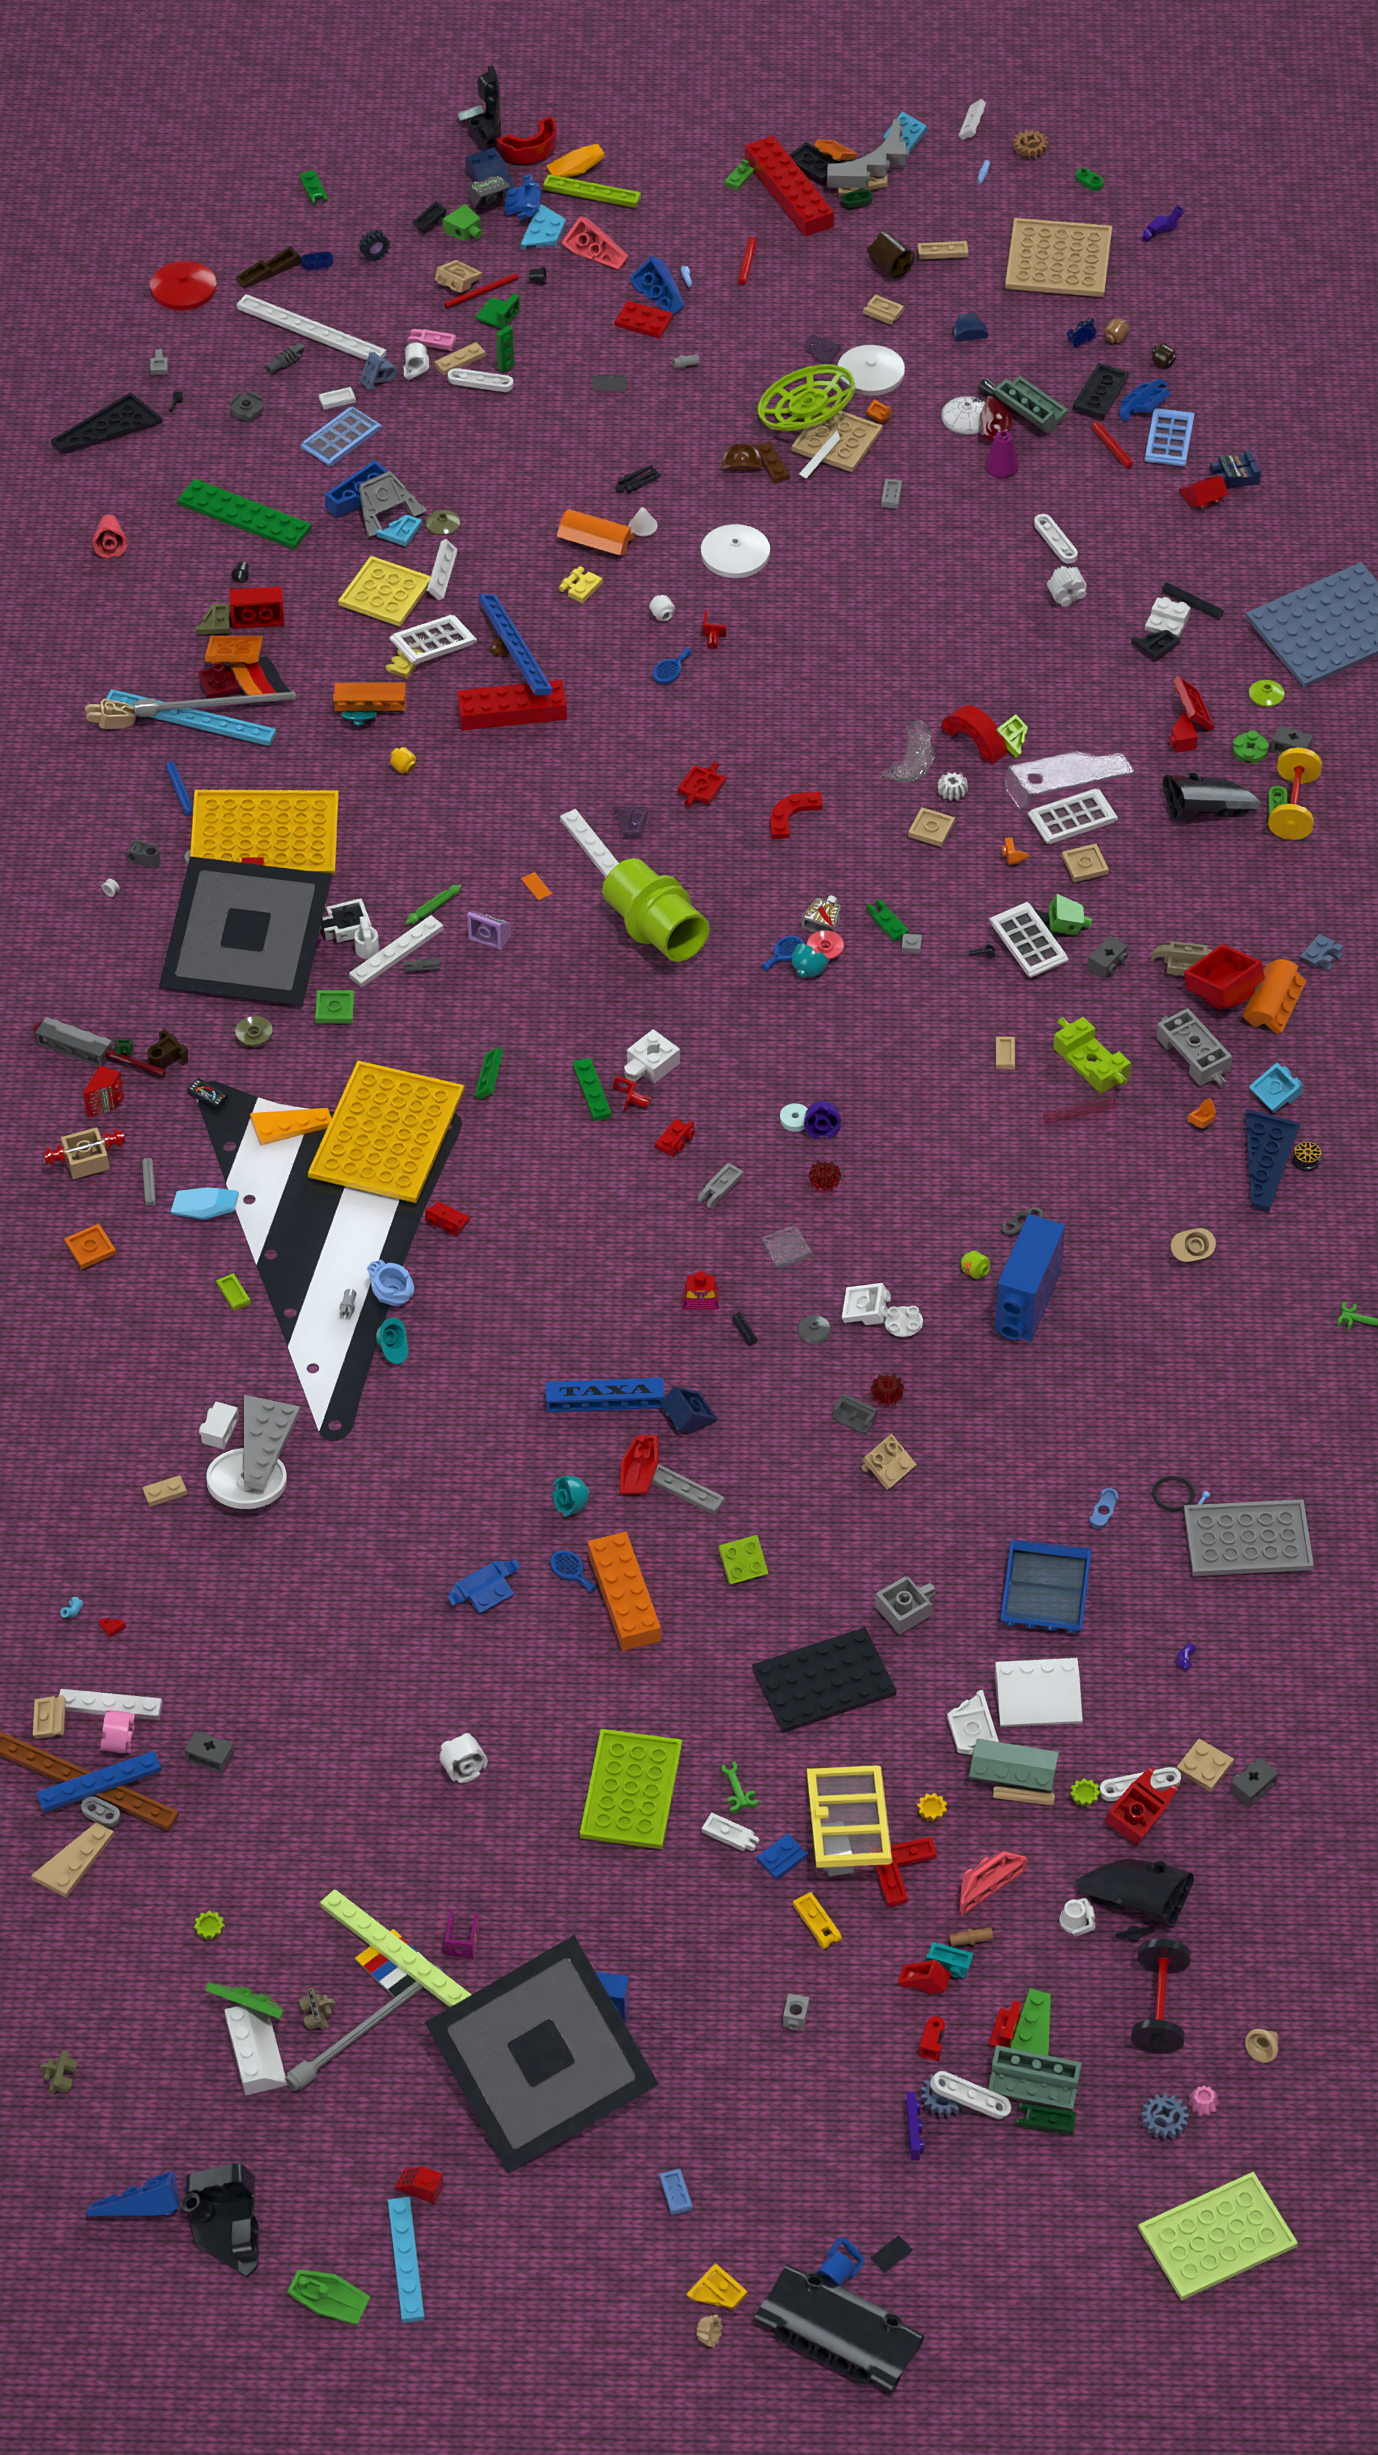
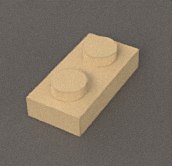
M180 1475L142 1487L149 1507L187 1495Z

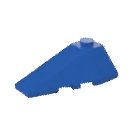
M651 256L629 277L640 293H643L648 299L658 304L663 310L673 313V316L685 306L672 274L662 259Z
M174 2170L147 2179V2184L138 2188L133 2185L127 2188L128 2190L124 2191L121 2196L112 2194L89 2204L86 2211L87 2215L157 2216L173 2214L177 2211L176 2209L179 2208L180 2204Z

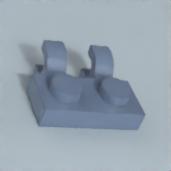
M1319 934L1300 955V962L1313 968L1319 965L1323 969L1330 971L1333 968V964H1331L1333 958L1340 960L1343 956V953L1340 952L1343 949V945L1335 944L1334 940Z

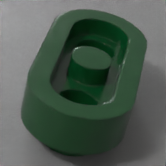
M866 189L847 192L841 196L842 206L849 209L866 206L873 202V193Z

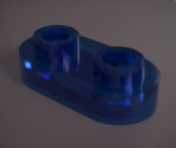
M330 252L309 253L301 257V266L307 270L328 268L334 263L333 255Z

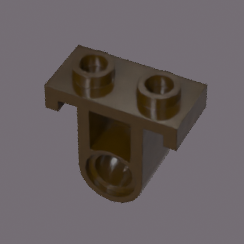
M165 1029L159 1032L160 1041L147 1050L149 1064L163 1069L179 1059L182 1066L189 1062L187 1047L184 1044L181 1045L176 1037Z

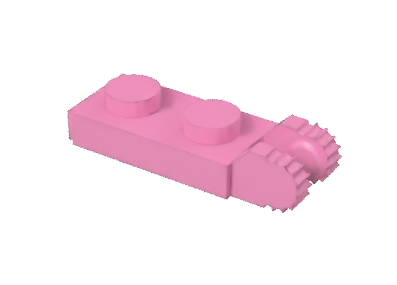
M413 329L410 332L407 343H421L426 347L452 351L456 335Z

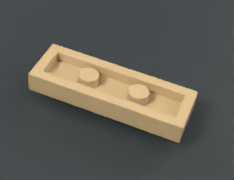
M967 241L919 243V260L968 257Z
M476 342L434 361V367L445 376L451 369H460L486 357L485 351Z

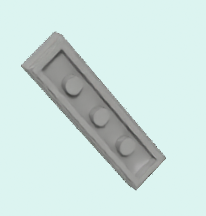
M658 1464L651 1484L713 1515L724 1504L725 1497Z

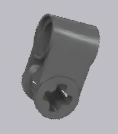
M136 839L132 842L130 850H127L125 853L126 859L132 863L149 868H156L161 865L159 847L155 844Z

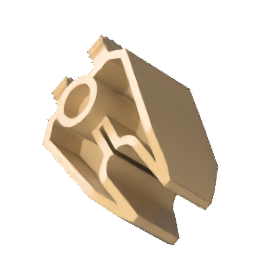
M103 699L100 704H89L85 707L86 713H88L86 715L87 721L99 723L102 729L126 728L133 725L136 720L133 707L127 703Z

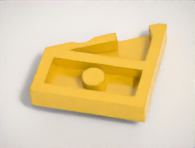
M715 2263L686 2295L691 2300L734 2310L748 2295V2291Z

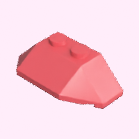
M1003 1851L995 1853L989 1858H984L977 1867L967 1870L962 1879L960 1914L963 1916L1025 1872L1027 1868L1026 1857Z

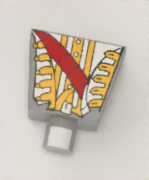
M828 896L827 900L815 899L802 915V929L814 933L823 930L836 933L841 916V906L837 904V898Z

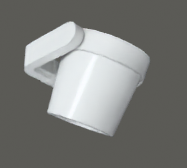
M1086 1898L1070 1900L1065 1904L1060 1914V1926L1064 1931L1072 1933L1076 1937L1095 1929L1094 1910Z

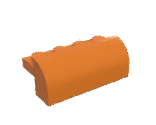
M568 509L561 519L557 537L614 554L624 555L626 554L628 542L634 540L636 533L631 532L632 527Z
M335 683V694H333L335 711H406V683Z
M1277 959L1266 965L1264 969L1265 980L1256 986L1255 994L1251 996L1242 1015L1254 1028L1265 1023L1276 1035L1283 1032L1306 983V980L1297 972L1299 966L1284 959Z

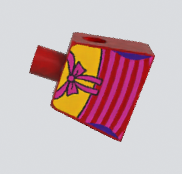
M698 1271L695 1275H688L686 1277L682 1292V1310L719 1309V1290L715 1276L706 1275L705 1272Z

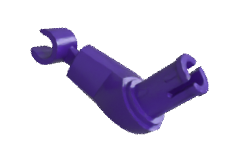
M1175 206L1169 216L1156 217L1147 226V229L1143 231V240L1149 242L1153 236L1160 232L1174 230L1178 226L1177 221L1184 213L1183 208Z

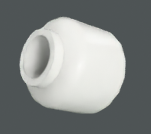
M666 595L655 596L649 605L653 616L659 621L670 620L675 611L673 603Z

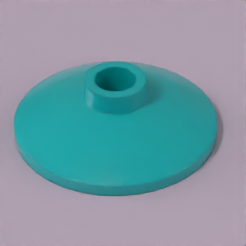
M345 711L341 713V716L354 721L355 725H363L364 721L376 717L377 713L374 711Z

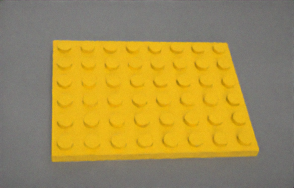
M195 790L190 856L241 863L242 857H264L265 866L330 873L335 876L339 793L332 790Z
M357 1061L310 1166L308 1177L417 1203L464 1093V1085Z

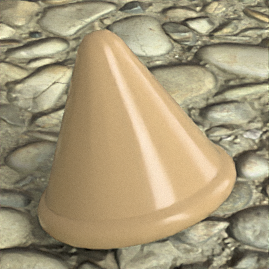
M1263 2029L1250 2031L1245 2039L1247 2052L1258 2062L1268 2063L1273 2061L1278 2054V2034L1274 2031Z

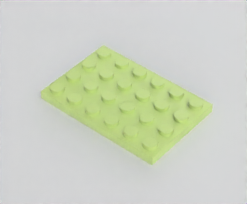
M1254 2172L1138 2225L1140 2233L1181 2301L1288 2252L1298 2245Z

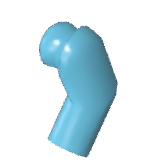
M72 1597L73 1601H69L71 1607L62 1608L61 1616L65 1618L76 1617L83 1607L82 1600H79L78 1597Z

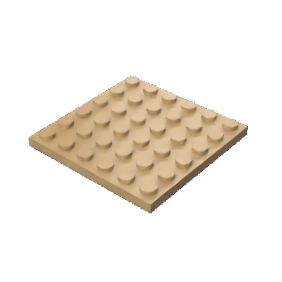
M1014 218L1005 289L1104 297L1112 226Z

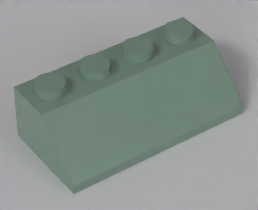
M977 1738L969 1778L970 1780L1052 1793L1059 1752Z

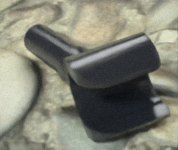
M173 392V401L169 412H173L177 402H183V392Z
M986 944L982 949L969 950V955L986 954L988 958H993L996 955L994 953L996 949L992 944Z

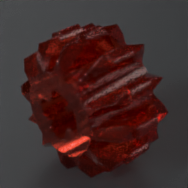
M826 1159L823 1163L817 1161L816 1165H812L809 1172L811 1186H815L816 1190L823 1189L824 1192L826 1189L832 1191L834 1187H838L841 1179L839 1166H834L833 1161L827 1163Z
M886 1373L885 1376L879 1374L877 1379L873 1380L871 1393L874 1401H879L880 1405L886 1403L889 1407L891 1402L897 1404L898 1400H902L904 1384H902L901 1378H896L895 1374L889 1376Z

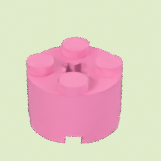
M106 1710L101 1751L130 1754L135 1714Z

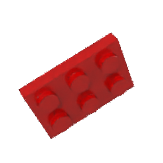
M627 300L614 322L616 327L661 339L673 319V313Z
M1177 676L1174 679L1176 684L1175 690L1182 698L1181 703L1187 709L1186 714L1191 721L1195 720L1201 728L1204 727L1211 731L1215 728V725L1199 690L1182 677Z

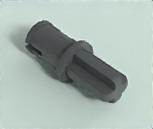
M420 958V960L404 961L405 973L422 971L423 973L424 970L440 969L441 960L440 958L424 960Z

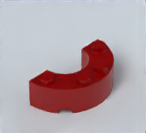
M552 116L538 121V133L532 137L519 138L508 134L498 138L497 152L505 161L518 164H534L548 158L555 150L557 143L555 120Z
M960 706L944 718L941 723L943 731L953 737L960 732L968 734L977 745L979 756L992 765L1007 754L1003 735L999 736L996 730L998 726L985 712L975 706Z

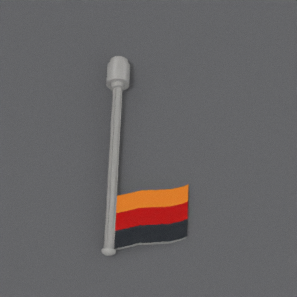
M265 656L259 657V661L253 664L245 662L229 664L224 662L233 671L239 686L247 696L165 703L155 702V698L139 699L137 702H133L134 716L150 717L156 716V712L160 710L280 700L294 701L296 693L288 689L281 680L274 664Z

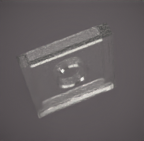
M796 1225L761 1237V1243L777 1269L812 1256L811 1249Z

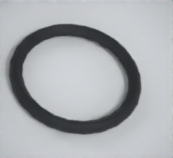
M1179 1476L1163 1477L1153 1487L1152 1493L1155 1502L1166 1510H1183L1184 1505L1170 1507L1158 1499L1157 1488L1164 1481L1179 1480L1189 1487L1190 1499L1184 1505H1190L1194 1500L1195 1492L1193 1486L1189 1481Z

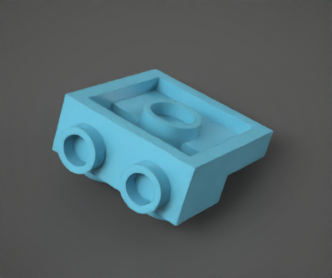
M1278 1062L1249 1086L1250 1090L1273 1113L1287 1102L1291 1104L1304 1093L1301 1081L1297 1077L1293 1079L1290 1076L1292 1074L1285 1065L1282 1067Z

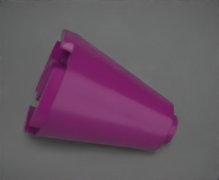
M1007 431L996 433L985 461V468L993 477L1004 479L1008 475H1015L1019 469V461L1011 433Z

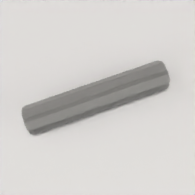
M144 1158L142 1166L145 1205L154 1206L156 1201L153 1162L151 1158Z

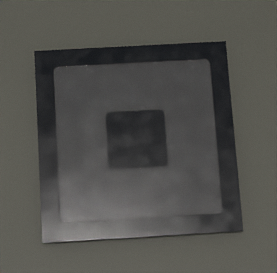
M190 856L159 988L303 1006L333 875L330 873Z
M575 1935L424 2022L508 2173L659 2085Z

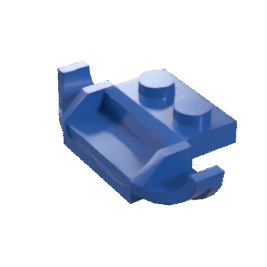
M531 174L523 176L524 184L521 187L508 190L504 210L507 216L521 212L518 214V217L523 221L539 212L542 191Z
M1156 379L1137 386L1121 400V420H1130L1129 414H1136L1138 412L1150 413L1154 411L1155 407L1164 402L1165 398L1170 395L1168 388H1158V386L1167 387V382L1163 379Z
M516 1559L507 1562H491L462 1580H458L447 1598L452 1606L459 1605L469 1599L478 1615L514 1595L505 1579L521 1567Z

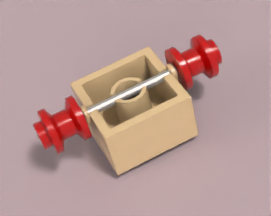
M96 1127L61 1137L62 1146L59 1144L55 1150H51L49 1147L46 1148L43 1156L46 1164L49 1163L50 1166H54V1162L58 1160L62 1163L67 1162L72 1178L76 1179L109 1170L108 1155L104 1146H106L108 1151L111 1150V1146L116 1144L119 1147H123L122 1143L125 1142L123 1132H119L117 1128L110 1135L103 1132V1138L101 1139Z

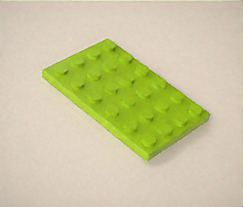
M601 1729L580 1829V1838L662 1849L682 1749V1740Z

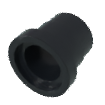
M545 266L529 270L530 282L546 283L547 273Z
M241 561L237 563L231 573L233 580L238 583H244L248 580L249 565L246 562Z

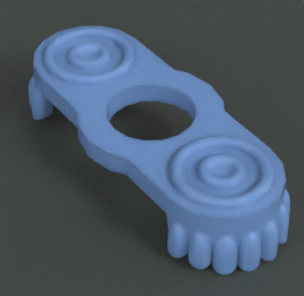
M1106 1488L1101 1492V1498L1094 1506L1093 1515L1090 1516V1524L1093 1528H1104L1109 1518L1112 1517L1118 1500V1493L1115 1489ZM1100 1507H1107L1109 1513L1102 1515L1098 1512V1509Z

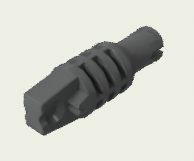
M299 343L294 347L287 348L278 354L274 361L265 366L266 372L271 375L280 368L283 369L291 365L294 361L301 358L305 346Z

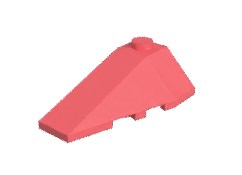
M581 216L562 241V244L573 253L619 270L629 257L598 226L588 218Z

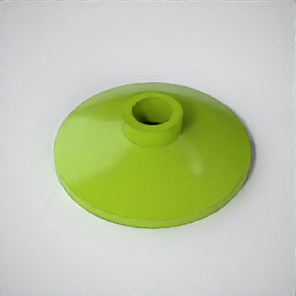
M1260 680L1250 687L1249 697L1259 706L1272 707L1282 702L1284 689L1277 682Z

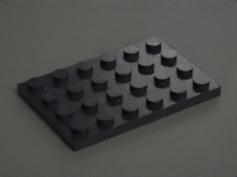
M866 1627L752 1664V1670L782 1733L897 1695V1690Z

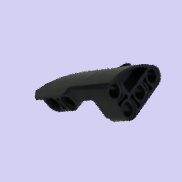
M1123 1859L1099 1867L1075 1881L1079 1893L1088 1895L1092 1901L1100 1905L1118 1910H1125L1127 1907L1142 1911L1151 1922L1172 1928L1175 1926L1192 1888L1194 1875L1192 1872L1167 1866L1163 1861L1153 1863Z

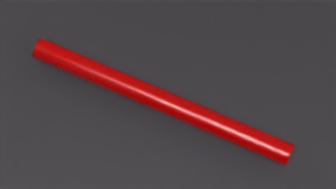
M512 274L444 302V306L446 309L513 282L519 279L518 274Z

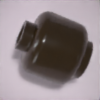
M1162 343L1159 346L1155 345L1151 351L1153 354L1152 361L1161 368L1171 367L1177 358L1175 350L1166 343Z

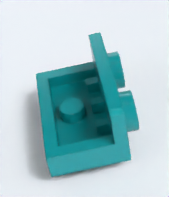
M932 1942L929 1954L926 1955V1961L937 1960L952 1977L966 1979L974 1953Z

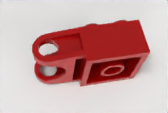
M1153 1767L1148 1768L1131 1783L1110 1809L1104 1820L1136 1846L1141 1843L1161 1818L1178 1789V1786L1175 1784L1165 1791L1154 1789L1150 1782L1151 1776L1155 1771Z

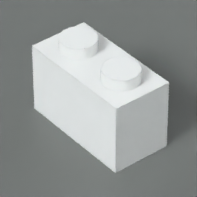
M215 1402L213 1408L208 1410L206 1422L202 1423L199 1429L202 1443L224 1449L239 1420L238 1408Z

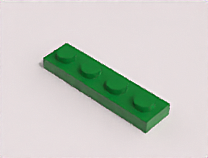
M591 1057L573 1061V1068L593 1122L612 1118L610 1107Z

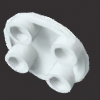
M916 1306L891 1307L888 1309V1316L885 1317L884 1323L886 1329L891 1334L907 1337L914 1335L922 1328L923 1318Z

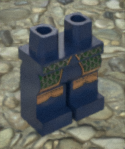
M1246 450L1244 454L1237 456H1219L1218 462L1210 463L1211 474H1215V476L1222 475L1227 489L1260 483L1261 470L1251 450Z

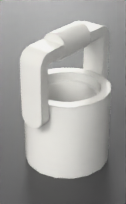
M411 343L405 348L406 365L404 366V377L407 380H411L429 369V357L426 353V347L421 343Z
M367 916L360 917L361 928L356 930L354 934L355 951L359 957L369 959L379 952L378 933L374 928L369 927Z

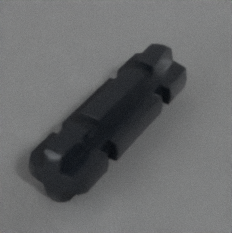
M740 1312L734 1314L732 1320L735 1325H738L737 1328L743 1338H746V1343L749 1346L756 1344L757 1337L752 1333V1329L744 1319L743 1314Z

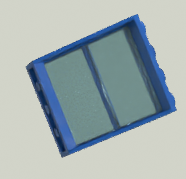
M1012 1539L1001 1621H1005L1006 1625L1017 1626V1623H1024L1025 1627L1037 1628V1625L1045 1626L1047 1630L1054 1631L1057 1628H1066L1065 1631L1070 1633H1077L1078 1630H1082L1092 1548Z

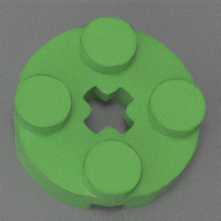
M1249 731L1233 740V754L1239 761L1245 762L1246 760L1251 761V763H1259L1266 758L1269 744L1263 736L1258 735V732Z

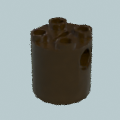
M880 232L874 242L867 248L870 260L878 264L882 270L893 278L904 276L911 269L915 260L914 252L890 233Z

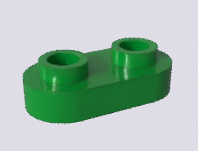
M1080 168L1076 171L1075 179L1078 183L1091 191L1103 189L1104 180L1102 177L1087 168Z

